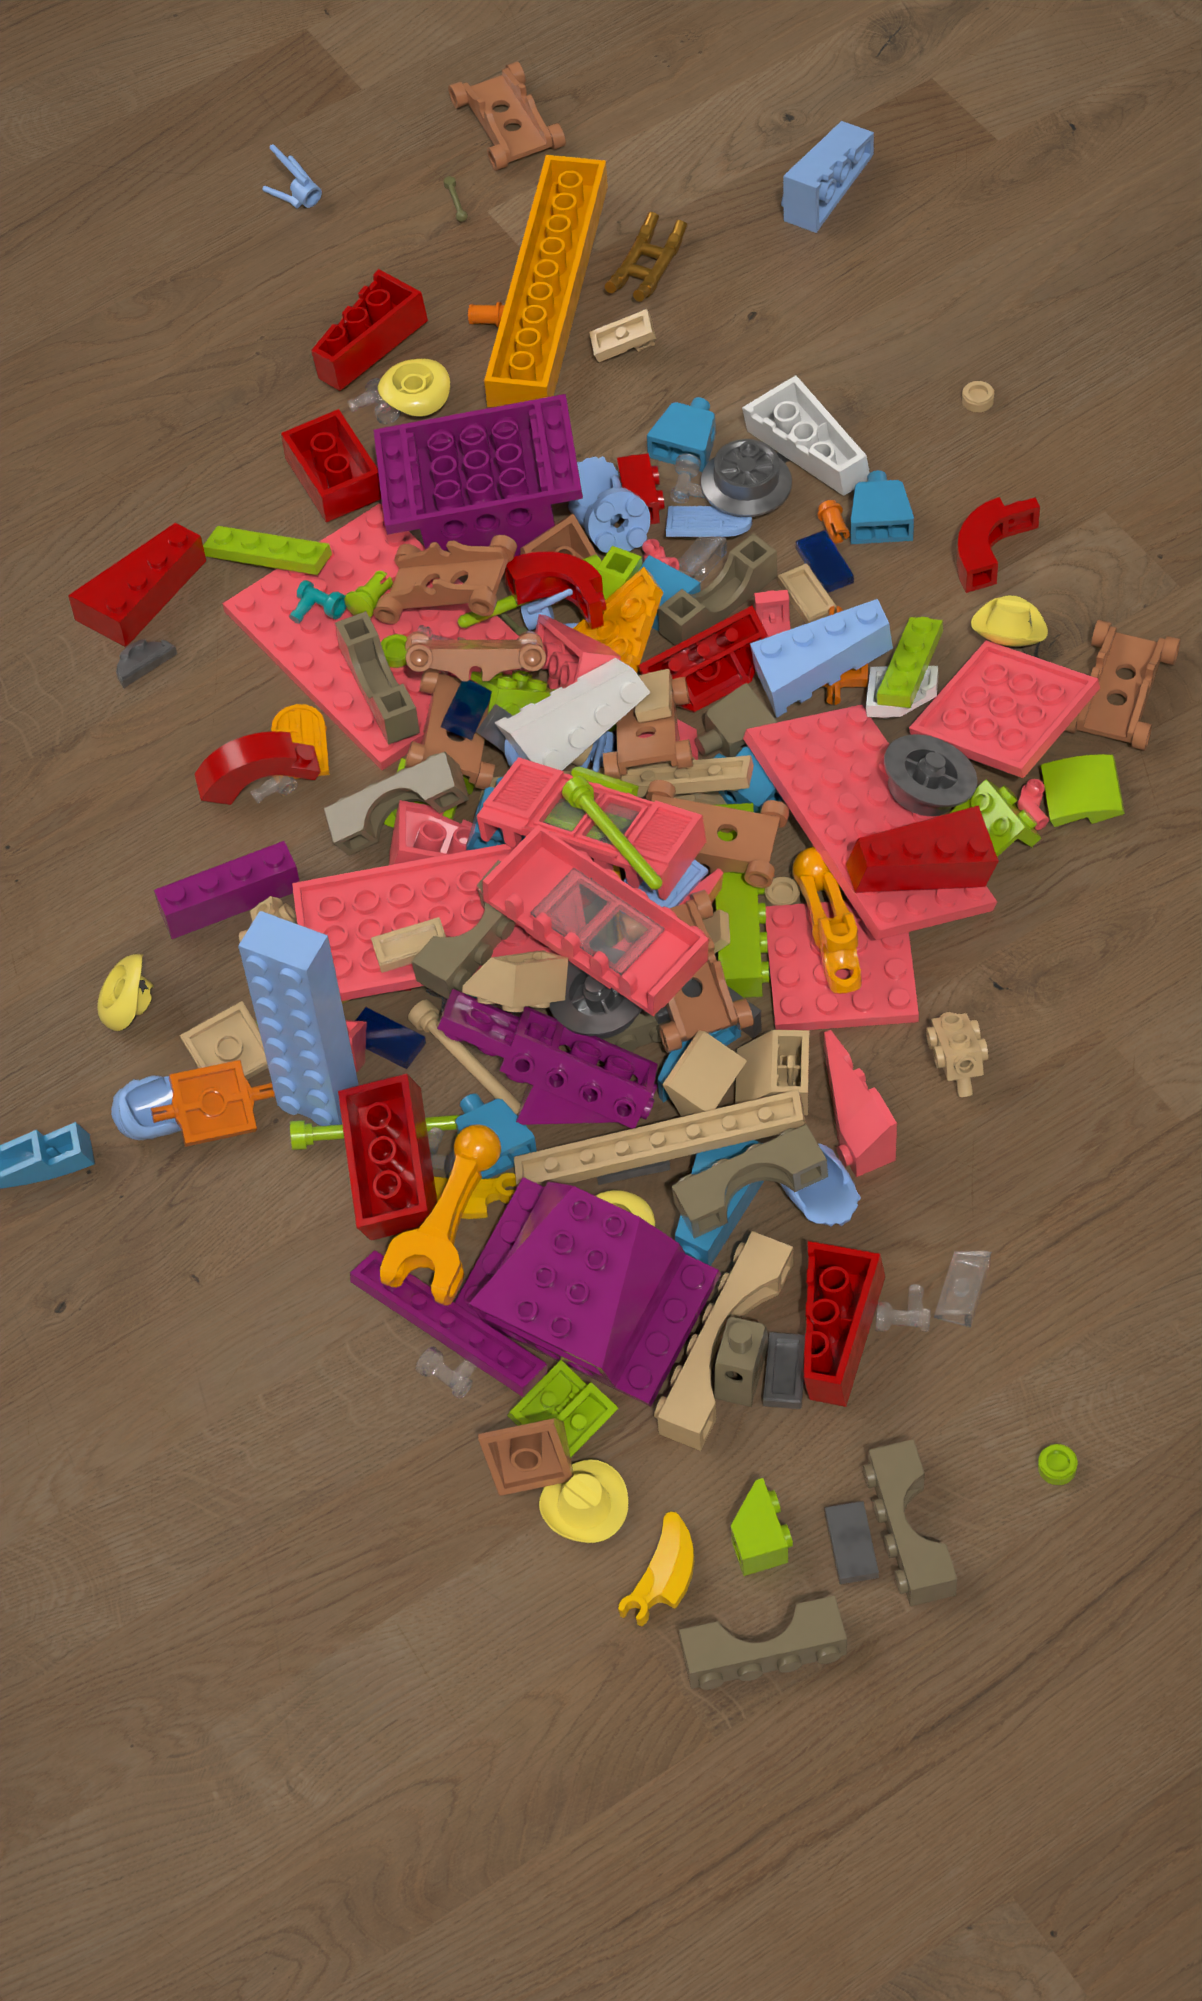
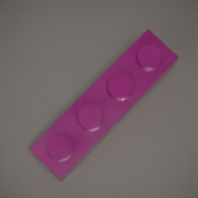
M285 841L157 888L154 890L169 935L171 939H175L251 910L270 896L280 899L293 894L292 883L300 882L297 866Z

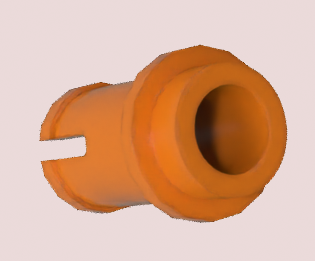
M497 302L496 305L470 304L468 308L469 324H496L499 327L505 305H502V302Z
M827 500L821 503L818 507L817 516L820 521L824 522L830 541L832 543L843 542L841 532L844 538L848 539L850 531L842 517V506L835 500Z

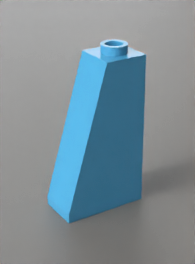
M752 1140L697 1153L691 1174H699L711 1168L719 1160L736 1157L744 1153L752 1145L760 1142ZM757 1181L740 1189L730 1201L727 1212L728 1223L695 1239L680 1215L675 1233V1241L681 1245L685 1254L711 1266L764 1181Z

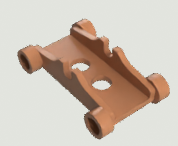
M518 61L506 65L505 69L502 70L501 76L473 86H470L467 82L463 84L462 82H457L448 86L450 99L454 107L460 108L469 104L494 145L487 148V153L495 171L507 167L511 161L550 147L552 150L566 145L561 126L558 123L546 126L537 110L532 95H527L524 71ZM497 105L509 107L507 111L501 113L493 110ZM511 123L521 126L517 131H508L505 127Z
M505 535L494 536L489 547L467 546L456 541H448L447 548L450 552L442 550L437 542L431 543L424 551L411 544L400 545L394 559L399 567L390 593L384 594L378 600L374 609L375 617L381 622L395 624L399 621L403 609L464 603H468L469 609L477 615L489 616L493 614L498 600L496 593L507 563L514 558L517 549L516 542ZM468 575L467 581L463 584H454L459 577ZM434 579L432 582L433 587L428 588L426 584Z
M1098 620L1093 632L1091 645L1099 647L1101 650L1098 652L1096 666L1093 667L1091 676L1098 678L1100 689L1064 731L1075 734L1079 730L1132 743V748L1145 751L1150 739L1152 724L1140 721L1160 662L1170 665L1175 664L1181 639L1167 636L1166 639L1159 638L1158 642L1117 633V628L1112 627V623ZM1128 668L1135 673V676L1132 679L1124 680L1119 678L1116 672L1119 669ZM1111 694H1121L1127 701L1117 706L1110 704L1107 698Z
M416 631L411 633L405 642V658L410 669L417 672L425 671L428 668L449 671L455 674L461 681H469V670L473 666L481 668L482 681H490L496 674L506 670L524 668L528 671H537L546 662L542 639L533 631L523 632L517 640H431L426 633Z
M428 668L423 671L419 686L420 692L432 695L423 730L424 736L421 744L411 742L404 767L411 768L425 761L429 756L445 751L460 765L462 775L469 776V783H473L475 788L485 790V788L490 787L495 764L481 761L485 738L476 731L488 714L492 691L480 684L461 681L459 678L439 673L437 669ZM455 708L461 709L467 713L468 717L464 719L455 717L451 710ZM457 732L463 736L464 741H453L447 736V733Z
M686 677L672 679L671 717L638 723L634 707L616 723L617 751L603 753L605 775L620 779L621 775L628 774V767L671 760L672 767L678 766L679 769L693 767L689 739L680 741L676 705L690 703ZM645 732L655 733L654 735L647 738L638 737L640 734Z
M664 780L650 782L646 795L647 800L652 802L656 800L703 816L706 843L695 860L700 864L708 865L710 867V874L720 868L723 873H745V881L754 887L766 888L772 884L775 869L770 864L777 832L779 828L786 825L788 820L789 808L787 805L779 801L770 800L763 803L760 813L677 799L674 798L676 788L673 784ZM720 830L726 833L735 831L737 837L732 841H723L717 834Z
M705 890L690 894V900L686 901L685 904L670 908L680 920L689 926H696L701 929L706 937L709 938L708 961L691 978L701 984L702 993L697 997L691 998L687 997L681 988L666 1004L671 1022L659 1025V1033L667 1053L681 1049L682 1042L693 1039L699 1030L710 1034L734 1025L739 1030L754 1025L753 1015L747 1000L743 998L732 1002L721 962L716 960L713 940L710 938L703 923V920L713 917L712 904ZM627 915L619 917L620 927L627 944L638 941L648 931V929Z

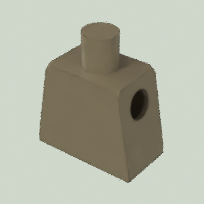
M745 683L706 711V733L696 737L695 744L703 756L719 749L726 757H736L743 747L748 746L743 739L746 729L777 723V721L751 687Z
M735 1317L728 1318L715 1364V1399L752 1407L769 1345L766 1325ZM733 1371L739 1373L743 1377L742 1380H733L730 1378L734 1377Z

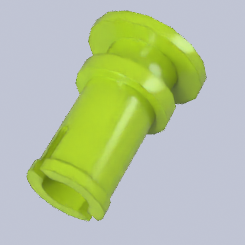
M376 571L364 586H360L355 591L346 594L344 598L345 605L351 614L357 615L366 611L369 618L372 617L373 609H375L378 600L393 585L391 577H388L384 583L380 584V581L387 575L386 572Z

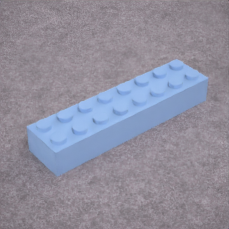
M259 911L238 947L277 1105L289 1114L296 1115L298 1113L311 1118L320 1126L342 1124L338 1091L359 1086L328 935Z

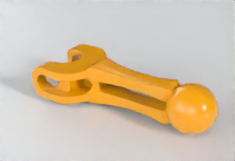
M815 847L806 848L796 856L792 872L810 911L812 934L821 952L824 973L829 988L834 993L856 991L861 988L862 979L856 949L858 947V929L853 913H850L847 909L838 882ZM825 889L830 900L834 918H827L821 905L818 891ZM840 969H849L851 977L840 979L835 973Z
M480 1124L470 1125L457 1135L454 1142L455 1162L440 1199L418 1229L403 1232L392 1239L380 1267L382 1284L397 1288L402 1285L411 1271L417 1268H430L435 1272L431 1284V1291L435 1302L442 1305H450L465 1276L458 1251L454 1247L461 1217L472 1192L482 1178L481 1172L495 1165L501 1153L500 1139L491 1128Z

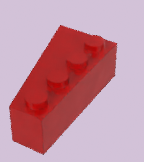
M978 805L858 838L847 860L846 867L855 893L986 887L999 860Z

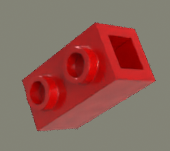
M649 453L618 457L617 468L622 488L632 491L645 502L650 512V525L660 523L659 510L665 509L663 491L656 490L655 486L660 485L657 465L651 466Z

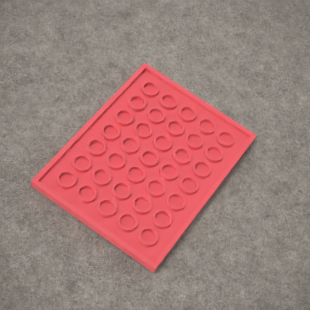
M379 503L319 541L330 545L332 555L318 575L277 568L222 604L224 612L383 771L408 753L412 741L421 744L432 696L431 694L419 691L423 671H414L408 665L399 668L390 667L399 685L404 684L416 707L420 733L388 745L339 648L335 622L354 615L346 607L340 618L333 619L325 614L323 606L315 603L303 616L304 618L300 624L295 623L289 617L301 600L297 597V589L304 580L312 582L314 588L327 594L340 592L346 595L351 591H355L358 587L364 586L376 571L387 573L380 581V584L384 583L388 577H391L394 583L399 570L394 559L400 545L411 544L421 551L425 550V546L409 531L387 535L383 506ZM434 579L426 584L428 588L433 587L432 582ZM457 579L454 584H463V582ZM391 588L388 589L384 594L390 593ZM468 603L403 609L399 621L395 624L381 622L375 617L374 613L370 618L379 635L380 642L393 634H401L408 637L416 631L426 633L431 640H517L519 637L498 616L467 628L460 627L458 625V618L471 612ZM473 666L469 670V681L477 683L471 680L472 672H481V668ZM518 668L503 671V674L512 675L513 670H521L526 672L531 671H528L524 668ZM439 670V673L458 678L449 671ZM455 708L451 710V713L458 718H462L467 714L461 709Z

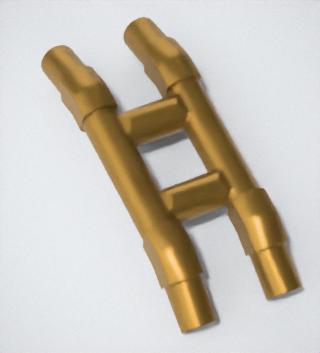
M648 212L644 224L641 226L636 237V241L621 266L617 268L611 279L605 284V290L608 293H614L626 284L629 276L643 279L639 288L633 293L634 299L641 302L652 295L672 258L680 249L688 224L682 220H676L664 248L652 245L650 242L655 233L654 230L659 215L654 212ZM641 255L657 259L652 269L636 264Z

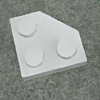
M889 666L870 667L866 701L867 717H901L937 697L938 666H928L911 708L877 705V692Z

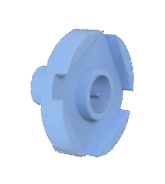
M611 488L600 493L597 496L598 500L594 502L592 507L589 505L585 513L584 527L590 540L600 551L608 553L612 546L628 552L634 548L641 547L647 540V532L650 527V512L645 502L626 488ZM620 514L624 519L623 524L618 528L610 525L611 519L616 520L614 516Z

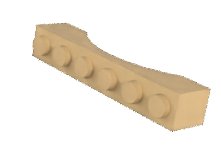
M754 1231L751 1232L746 1243L741 1242L738 1245L733 1259L735 1265L731 1273L725 1272L718 1287L720 1295L716 1303H709L702 1319L704 1326L699 1335L694 1334L690 1339L686 1354L689 1356L684 1366L678 1365L670 1383L672 1389L668 1397H661L655 1410L654 1417L658 1419L660 1435L701 1451L717 1419L716 1402L711 1388L713 1363L721 1345L728 1318L735 1317L741 1319L759 1304L778 1296L794 1265L792 1246Z

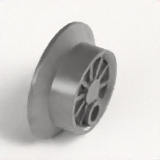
M740 439L724 445L705 466L701 476V488L706 500L719 511L738 517H755L774 511L786 501L792 487V477L787 465L778 457L772 447L754 439Z
M919 734L906 735L894 740L885 752L884 767L889 777V791L901 806L913 813L923 816L945 814L951 807L967 802L976 790L977 775L972 763L960 750L941 739Z
M611 948L591 949L594 952H603L608 957L609 962L614 965L626 954ZM569 961L565 1000L550 1003V1010L554 1018L563 1024L566 1029L580 1035L596 1036L600 1039L610 1038L622 1033L642 1011V1008L612 988H607Z

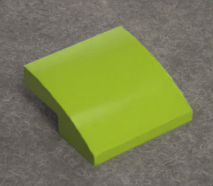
M1084 755L1041 764L1050 821L1054 827L1088 817L1091 824L1125 814L1113 755Z
M560 1360L507 1416L518 1426L553 1418L564 1421L570 1457L572 1458L619 1408L592 1382L587 1385Z

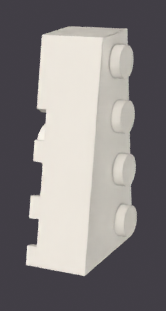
M796 375L742 407L747 432L844 496L853 491L855 485L859 482H868L867 476L870 472L867 455Z
M614 658L577 678V682L568 687H560L550 693L551 696L536 704L530 703L521 708V712L508 719L504 717L495 722V724L521 758L562 771L651 692L631 666Z

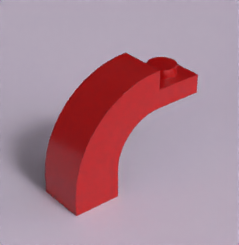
M997 497L977 507L966 518L960 529L957 545V573L966 593L997 584L998 561L991 550L994 544L1006 537L1039 528L1040 505L1036 497L1016 501L1004 506L1001 498Z
M532 552L515 556L512 561L507 563L505 568L506 585L518 605L539 598L551 597L567 589H572L573 594L564 599L573 602L580 609L591 629L604 626L603 611H606L607 607L603 594L602 576L588 562L576 556L560 552Z
M269 731L246 735L224 744L202 762L194 775L201 801L232 805L241 790L257 779L273 775H283L316 780L321 770L313 745L292 742L290 732Z

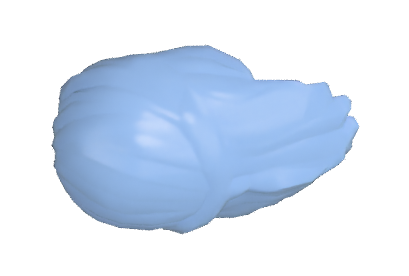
M603 456L600 458H586L582 462H577L583 499L570 501L568 508L583 528H585V513L589 505L592 507L594 502L598 500L597 496L611 488H622L618 471L613 463L606 462ZM615 515L614 518L616 520L611 519L610 525H615L621 515Z
M151 1075L141 1080L133 1079L114 1095L111 1115L115 1125L123 1135L135 1140H147L181 1131L175 1118L153 1123V1116H151V1108L172 1103L173 1095L169 1076Z
M818 1143L827 1159L828 1177L797 1192L783 1184L781 1186L786 1195L789 1196L809 1221L816 1224H825L830 1227L836 1223L843 1226L851 1220L861 1196L856 1190L854 1181L842 1162L836 1157L834 1151Z

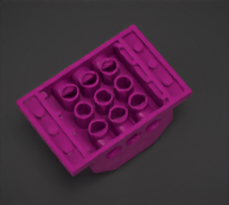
M566 394L373 430L387 535L420 529L425 550L431 543L437 542L442 550L450 552L447 548L448 541H456L467 546L489 547L494 536L505 535L512 538L517 544L515 557L521 555L520 548L555 526L552 504L583 499Z
M523 1177L455 1303L499 1333L558 1362L562 1360L568 1367L651 1407L721 1273L718 1269L686 1255L678 1242L639 1216L575 1186L548 1181L546 1186L543 1187Z

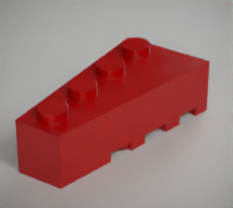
M378 269L373 274L374 281L369 286L364 285L359 291V299L353 306H347L342 312L343 318L338 324H332L312 348L311 352L318 378L341 391L425 324L428 318L421 291Z
M174 523L68 595L75 621L127 647L206 562L201 535Z
M808 1241L804 1381L809 1400L846 1407L885 1281L882 1258L879 1253Z

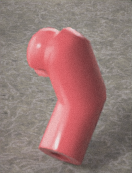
M649 539L643 543L644 560L650 555L679 570L678 559L666 557L664 548L660 546L657 539Z
M1034 778L1028 780L1027 784L1022 787L1017 807L1020 812L1025 809L1037 822L1034 828L1041 830L1049 822L1047 815L1039 808L1045 786L1041 780Z

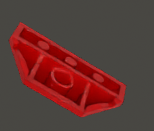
M753 605L637 665L641 675L669 669L672 679L686 677L690 703L676 706L694 713L732 693L743 684L752 682L756 670L750 643L767 638L768 634Z

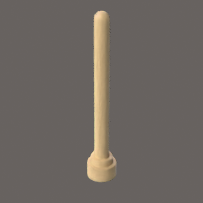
M427 999L417 1003L411 1009L408 1020L418 1030L431 1032L495 1099H503L518 1116L521 1103L460 1041L448 1038L443 1031L437 1029L441 1019L439 1010Z

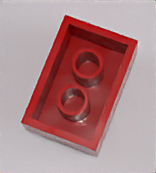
M339 409L281 433L285 459L325 522L382 499L378 468Z

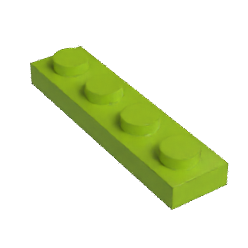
M217 526L203 545L206 557L318 575L332 555L328 543Z
M928 617L909 618L877 692V705L911 708L943 633V620L930 619Z

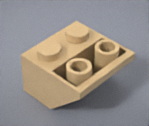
M544 950L491 957L463 985L462 993L477 997V1002L482 1004L502 1005V1010L508 1012H522L525 1006L548 1008L551 1002L565 1000L568 957Z
M771 1030L737 1048V1054L746 1059L747 1062L736 1077L735 1104L799 1089L804 1115H808L809 1030Z

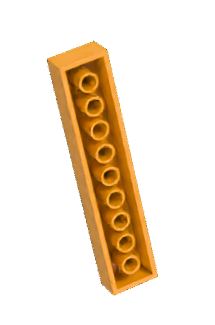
M554 155L545 156L484 379L487 407H497L554 396L608 188L606 160Z

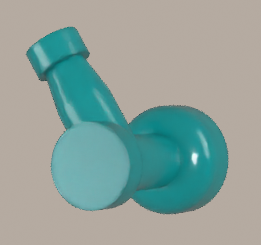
M304 580L297 589V597L301 600L289 617L295 623L300 624L304 618L303 616L317 603L324 607V612L328 617L338 619L346 609L344 599L346 595L340 592L327 594L314 588L312 582Z

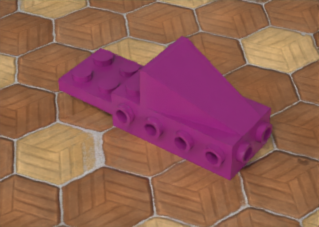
M452 988L437 1029L443 1031L452 1040H464L477 1046L484 1054L503 1057L499 1071L505 1073L509 1079L515 1082L528 1083L519 1109L517 1123L534 1125L618 1122L633 1129L640 1118L646 1120L654 1104V1099L652 1098L657 1089L654 1081L658 1063L596 1036H586L571 1032L557 1019L525 1006L520 1017H517L492 1005L479 1003L476 998ZM567 1045L571 1048V1051L564 1052L559 1049V1046ZM599 1060L604 1062V1065L601 1067L596 1066ZM633 1074L638 1078L635 1081L630 1080Z

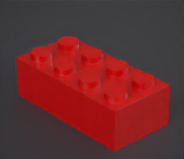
M403 1074L338 1091L356 1228L371 1241L418 1229L438 1202L421 1087L408 1074Z

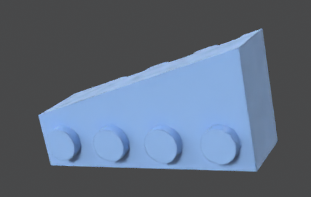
M841 121L783 176L781 206L784 207V221L817 233L874 154V132Z
M878 599L750 643L755 670L776 717L786 713V707L799 700L802 703L811 698L812 692L827 683L831 686L841 680L840 676L852 668L857 670L893 649L890 625Z

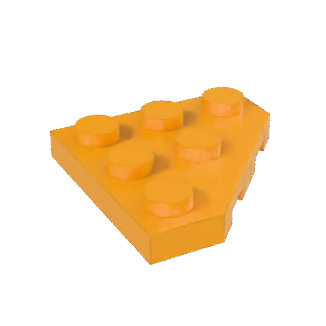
M643 567L605 600L607 610L603 611L604 626L591 629L584 618L572 629L610 647L621 656L620 660L631 666L637 673V665L641 662L663 591L652 574Z

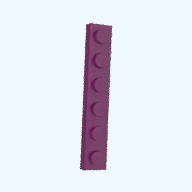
M374 1250L350 1272L351 1283L520 1396L524 1397L547 1374V1364L456 1303L452 1302L450 1305H442L435 1302L431 1287L409 1273L402 1285L397 1288L382 1284L380 1267L384 1256Z

